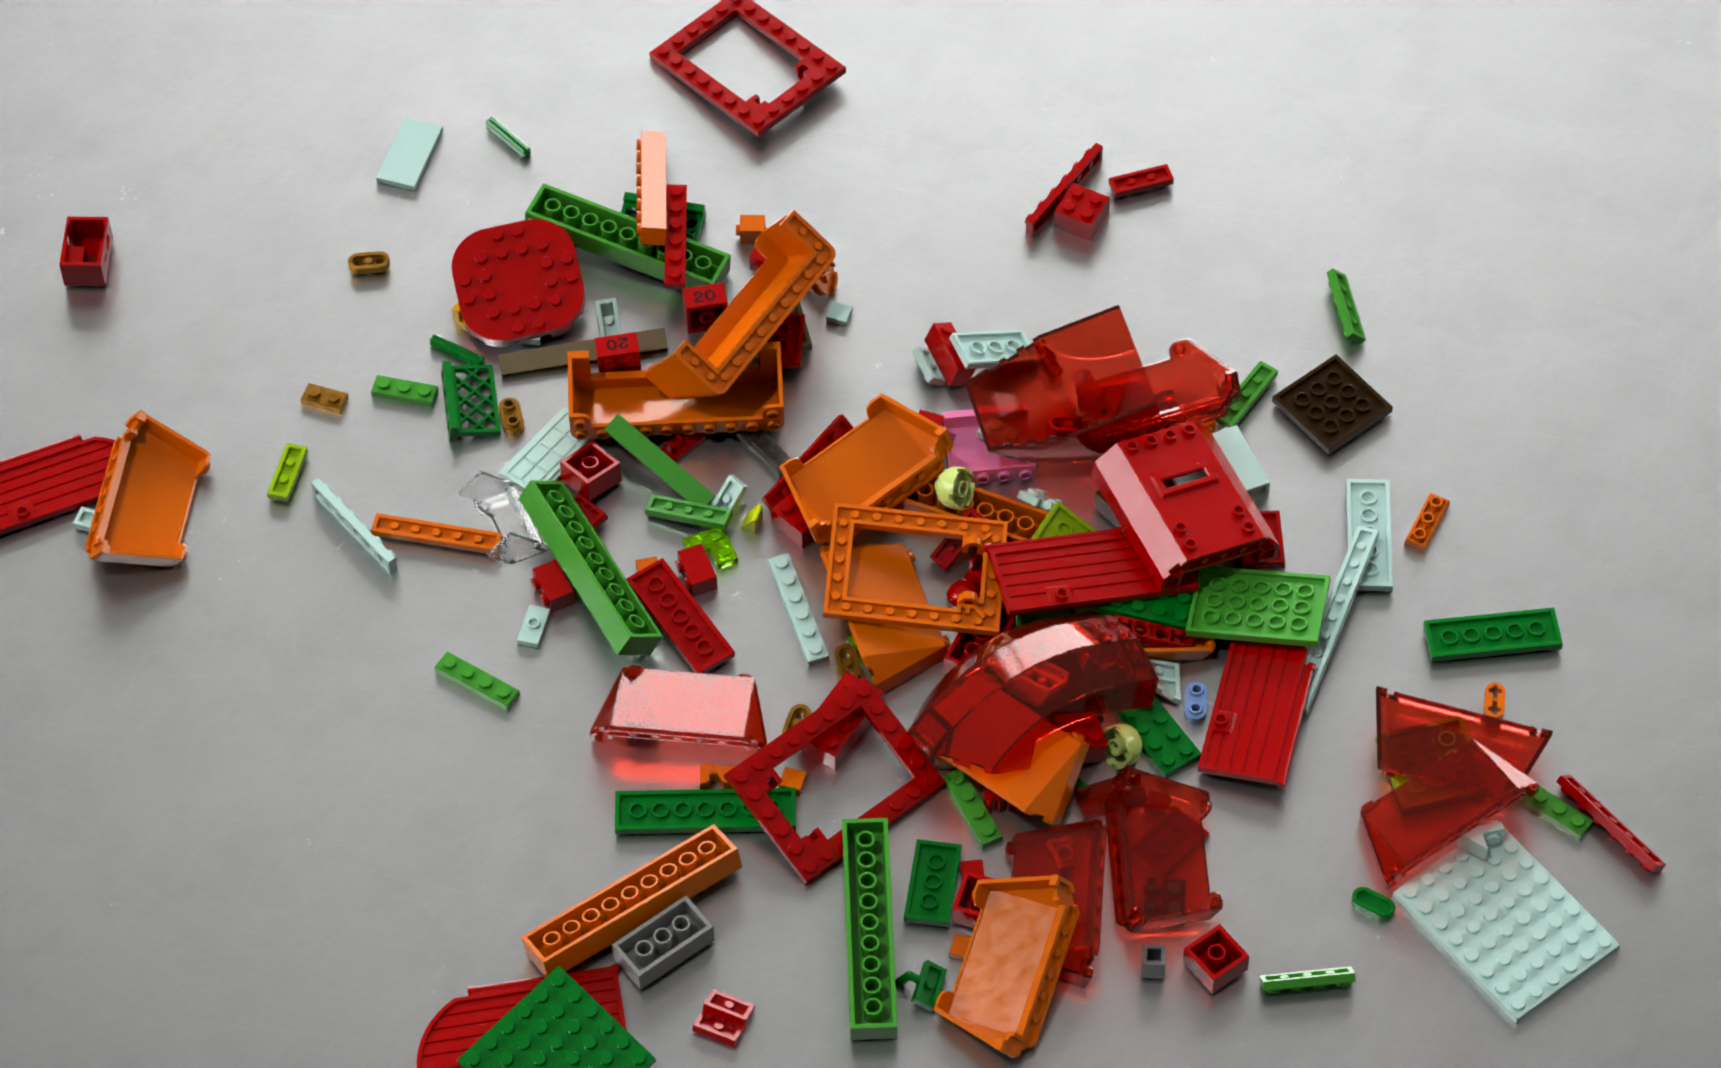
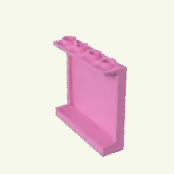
M1026 404L942 412L944 427L948 430L953 442L951 452L946 454L948 468H969L974 477H971V483L975 484L1036 478V463L1034 461L1027 463L976 437L977 430L987 418H990L1030 438Z

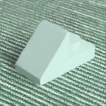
M616 298L595 301L600 337L622 334Z
M728 475L712 505L732 509L734 516L746 506L742 497L748 486L736 476Z
M1502 821L1458 830L1457 846L1486 860L1488 853L1487 844L1493 845L1503 839L1504 826Z

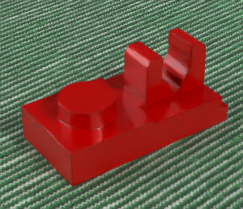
M694 433L692 435L677 434L665 443L661 450L677 463L706 441V435L704 433Z

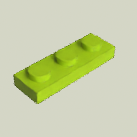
M286 444L267 491L268 499L283 502L289 501L308 453L306 446Z

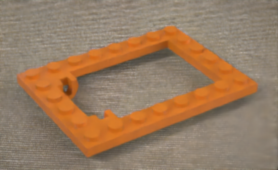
M834 503L822 618L998 637L1002 596L988 554L983 550V544L1006 542L1008 521ZM854 528L963 540L962 553H968L969 546L977 547V554L983 555L980 597L978 598L977 593L973 591L962 592L958 595L957 609L847 597ZM965 601H972V605H971V604H964V602H965Z

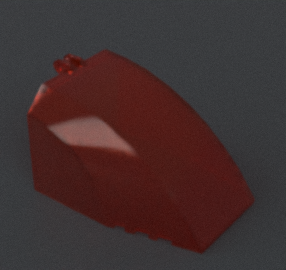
M1119 305L1038 335L1032 339L1033 343L1027 347H1019L1016 349V354L1008 359L1002 358L999 360V364L991 370L986 368L964 382L988 452L1027 461L1064 463L1097 460L1116 443L1124 439H1132L1142 434H1149L1166 428L1162 417L1179 409L1176 402H1171L1175 398L1173 392L1168 391L1154 396ZM1102 388L1123 391V399L1116 417L1074 433H1067V436H1054L1048 432L1046 425L1052 415H1080L1086 418L1090 424Z

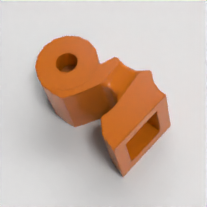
M710 762L700 765V789H711L710 784L713 781H717L721 789H732L723 776L735 766L730 765L723 769L720 764L713 765Z

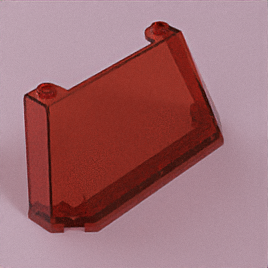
M1190 338L1175 341L1170 346V359L1097 380L1093 379V375L1088 369L1081 368L1070 371L1079 436L1105 452L1124 439H1132L1142 434L1174 427L1180 423L1195 421L1201 424L1225 417L1229 410V405L1241 392L1238 373Z
M639 665L623 667L590 729L591 740L603 742V735H607L608 739L612 740L614 736L744 747L746 751H750L751 747L760 750L767 745L755 678L748 674L727 676L644 669Z
M1376 687L1377 768L1382 771L1381 775L1395 778V774L1493 799L1492 804L1505 807L1506 803H1512L1553 735L1551 730L1542 728L1541 733H1539L1533 726L1495 718L1396 691L1394 695L1387 694V688Z
M1471 739L1468 742L1466 740L1460 742L1455 746L1456 750L1375 802L1371 800L1361 807L1362 810L1359 817L1385 888L1388 890L1397 884L1395 881L1397 875L1400 874L1404 877L1406 872L1518 800L1522 801L1524 793L1529 798L1538 793L1540 787L1538 783L1476 740Z
M1126 765L1114 777L1112 785L1115 786L1112 798H1107L1105 804L1116 923L1126 927V930L1132 933L1211 919L1222 910L1223 900L1218 892L1210 893L1202 826V820L1206 818L1212 809L1209 792Z
M1101 819L1016 833L1011 842H1007L1005 848V855H1008L1009 861H1012L1011 878L1056 874L1073 883L1075 892L1072 893L1074 904L1079 907L1080 914L1058 981L1083 989L1086 988L1092 979L1094 969L1090 968L1094 961V955L1098 956L1100 948L1107 827L1102 825L1103 821Z

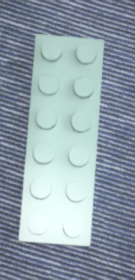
M1346 479L1347 551L1357 526L1379 530L1378 540L1358 590L1392 591L1390 481L1380 479Z

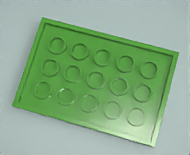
M1216 566L1199 569L1197 582L1200 588L1198 592L1193 594L1186 626V636L1318 647L1330 586V576Z

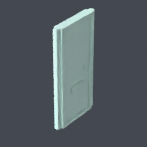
M563 407L498 472V475L522 492L530 480L557 481L561 477L560 461L591 441L596 442L599 438H588L586 440L574 438L570 431L569 409Z

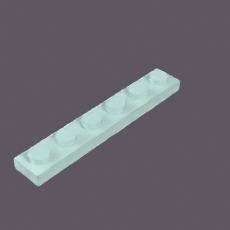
M319 478L311 482L313 495L390 575L397 571V557L394 552L384 547L382 540L371 533L366 523H361L358 520L356 513L345 506L340 496L336 497L333 494L332 489L327 483L323 484Z
M789 553L769 558L768 565L808 667L829 661V654Z

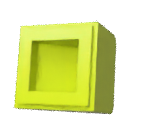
M762 504L756 505L747 513L741 530L754 534L757 532L763 518Z

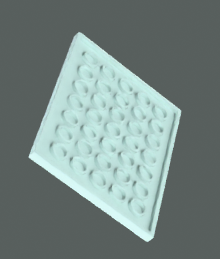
M1504 828L1502 841L1493 845L1487 844L1488 853L1486 860L1457 847L1395 890L1393 897L1515 1023H1518L1619 950L1620 944Z

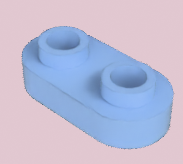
M1200 682L1190 683L1185 690L1184 717L1192 724H1199L1206 718L1208 690Z

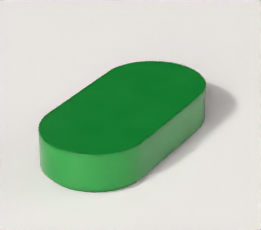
M1359 887L1354 890L1351 901L1356 909L1380 921L1390 920L1394 916L1395 904L1391 899L1367 887Z

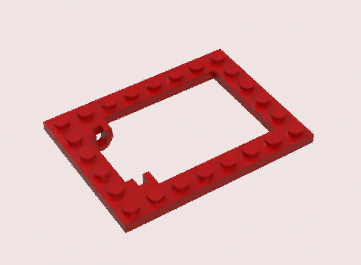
M721 0L649 52L650 59L757 137H760L846 73L844 65L753 0ZM737 15L800 60L794 66V72L799 82L770 103L763 101L760 104V98L757 94L744 101L682 56V54Z
M865 676L723 776L804 884L843 858L842 830L828 840L818 827L809 836L806 835L802 839L799 837L768 796V793L782 782V779L774 770L779 764L860 709L913 779L857 819L888 818L889 825L946 783Z

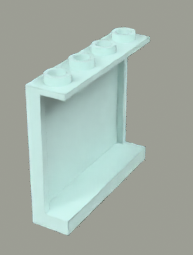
M1238 426L1225 427L1218 432L1212 433L1251 499L1256 500L1269 495L1270 482ZM1202 470L1171 480L1174 485H1179L1206 477L1207 475Z

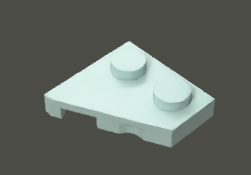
M1137 657L1134 661L1135 680L1172 703L1179 704L1181 701L1179 663Z

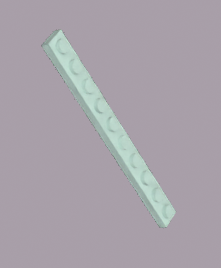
M1357 526L1326 603L1318 647H1309L1307 650L1305 664L1312 662L1316 665V668L1312 675L1303 714H1308L1378 540L1379 530Z

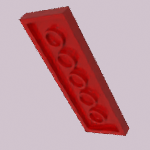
M663 558L626 578L643 606L697 677L735 657V651Z

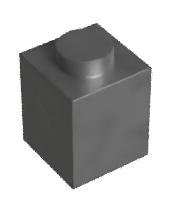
M1142 944L1141 978L1164 979L1166 945Z

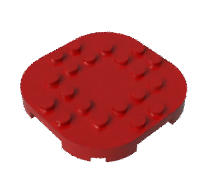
M529 219L482 229L466 237L459 244L453 255L452 275L463 323L474 338L485 342L486 345L510 347L512 342L552 334V337L561 335L575 325L576 320L584 311L585 291L574 243L569 234L553 222L543 219Z

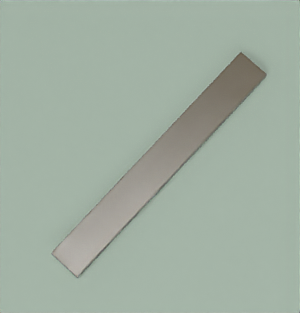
M665 328L636 332L640 354L668 349ZM591 339L499 354L502 376L568 366L567 352L589 351L590 362L597 361L595 340Z

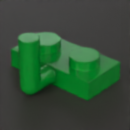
M926 960L923 962L920 975L907 971L895 980V984L901 987L909 981L915 983L916 987L911 1002L931 1012L940 994L947 969L930 960Z

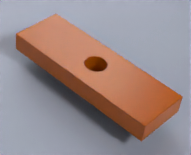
M1430 493L1407 535L1404 545L1425 552L1450 505V500Z

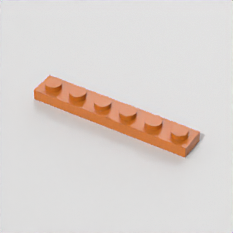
M376 513L371 528V533L374 536L491 555L498 554L502 541V533L380 513Z

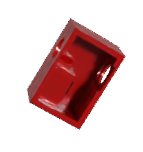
M67 216L59 263L64 286H106L113 243V234L108 217Z

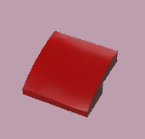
M713 989L703 1003V1010L694 1022L692 1031L735 1048L752 1016L755 1005Z

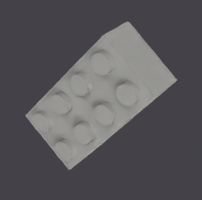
M685 895L613 943V959L641 990L713 942L714 928Z

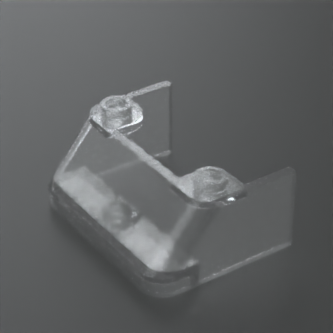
M479 471L457 493L459 496L473 500L476 505V511L481 515L491 517L498 533H502V540L487 553L488 557L502 561L505 564H515L545 553L549 546L543 540L542 535L534 526L533 521L518 499L524 489L517 483Z

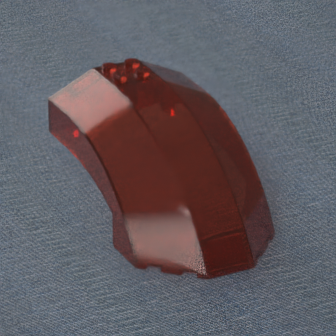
M1082 613L1035 620L995 636L968 654L953 667L923 702L908 730V735L930 757L940 759L941 756L953 759V764L967 768L975 765L984 768L983 772L991 775L1027 770L1031 766L1036 742L1049 734L1094 716L1152 707L1159 678L1139 638L1115 616Z

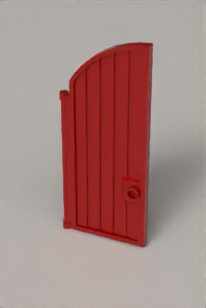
M78 434L72 438L1 461L0 535L77 510L81 506L85 507L97 503L115 440L95 436L82 441L81 435Z
M1122 527L983 544V550L988 554L1008 617L1198 592L1200 588L1196 577L1191 571L1183 574L1180 587L1160 593L1126 534H1123Z
M1231 640L1200 756L1198 772L1272 785L1277 784L1280 788L1286 787L1287 775L1312 675L1316 668V665L1312 662L1305 664L1307 656L1305 646Z
M619 964L567 973L626 1029L618 973H620ZM546 977L480 987H467L468 996L451 1000L435 1015L427 1026L418 1048L417 1068H462L457 1063V1059Z

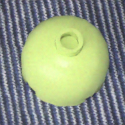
M950 467L944 470L936 480L934 486L936 495L940 503L945 507L962 511L964 506L970 505L974 496L975 483H971V477H974L969 468Z
M1124 723L1114 724L1103 729L1108 744L1104 755L1106 762L1109 765L1114 764L1116 766L1115 769H1122L1134 764L1142 753V739L1137 730L1131 725Z

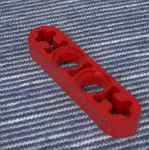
M1121 615L1113 616L1107 627L1109 634L1116 638L1126 639L1130 636L1137 639L1136 642L1160 648L1190 647L1193 642V637L1186 636L1185 630ZM1134 628L1142 629L1145 632V634H1137ZM1155 633H1162L1166 639L1161 640L1157 638Z

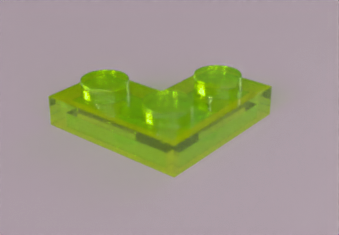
M711 528L682 538L685 549L702 543L706 554L711 553L718 569L738 563V556L725 530Z

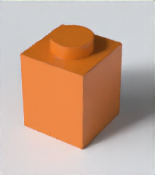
M740 215V223H736V236H740V244H755V240L765 229V215Z

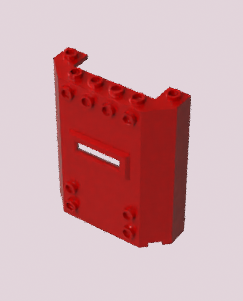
M1195 421L1180 423L1174 427L1163 428L1132 439H1124L1116 443L1094 462L1091 473L1093 480L1160 593L1180 587L1183 574L1252 553H1254L1253 559L1256 564L1276 558L1280 544L1208 428ZM1202 470L1207 475L1206 477L1168 488L1163 483L1164 481Z

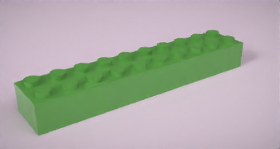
M542 184L525 212V220L543 219L553 222L569 234L575 247L664 281L665 246L640 244V236H636V218L550 185ZM686 238L685 288L723 283L730 271L731 255Z
M530 480L518 499L533 521L534 526L542 535L543 540L549 546L553 556L563 568L564 573L570 579L573 587L577 590L583 603L587 606L603 634L607 637L613 650L617 655H651L663 638L661 632L564 482Z
M888 818L842 819L851 1040L896 1039L897 1008Z

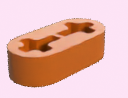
M1492 682L1485 689L1483 715L1486 721L1495 724L1501 722L1504 716L1505 688L1500 683ZM1492 691L1497 692V699H1493ZM1492 707H1496V715L1492 714Z

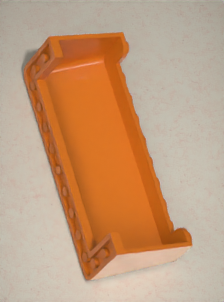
M792 210L766 228L757 237L755 248L766 260L697 344L693 346L687 340H684L673 354L661 362L651 365L644 373L667 397L682 399L720 396L725 393L835 259L836 253L833 246L795 210Z
M780 341L766 342L760 350V365H747L734 383L722 395L682 399L667 397L644 375L647 370L591 373L589 351L567 352L569 423L571 435L577 440H586L588 438L607 439L611 437L604 429L617 414L621 415L645 437L651 435L671 436L673 434L692 435L694 433L713 434L715 432L734 433L736 431H777L784 426Z

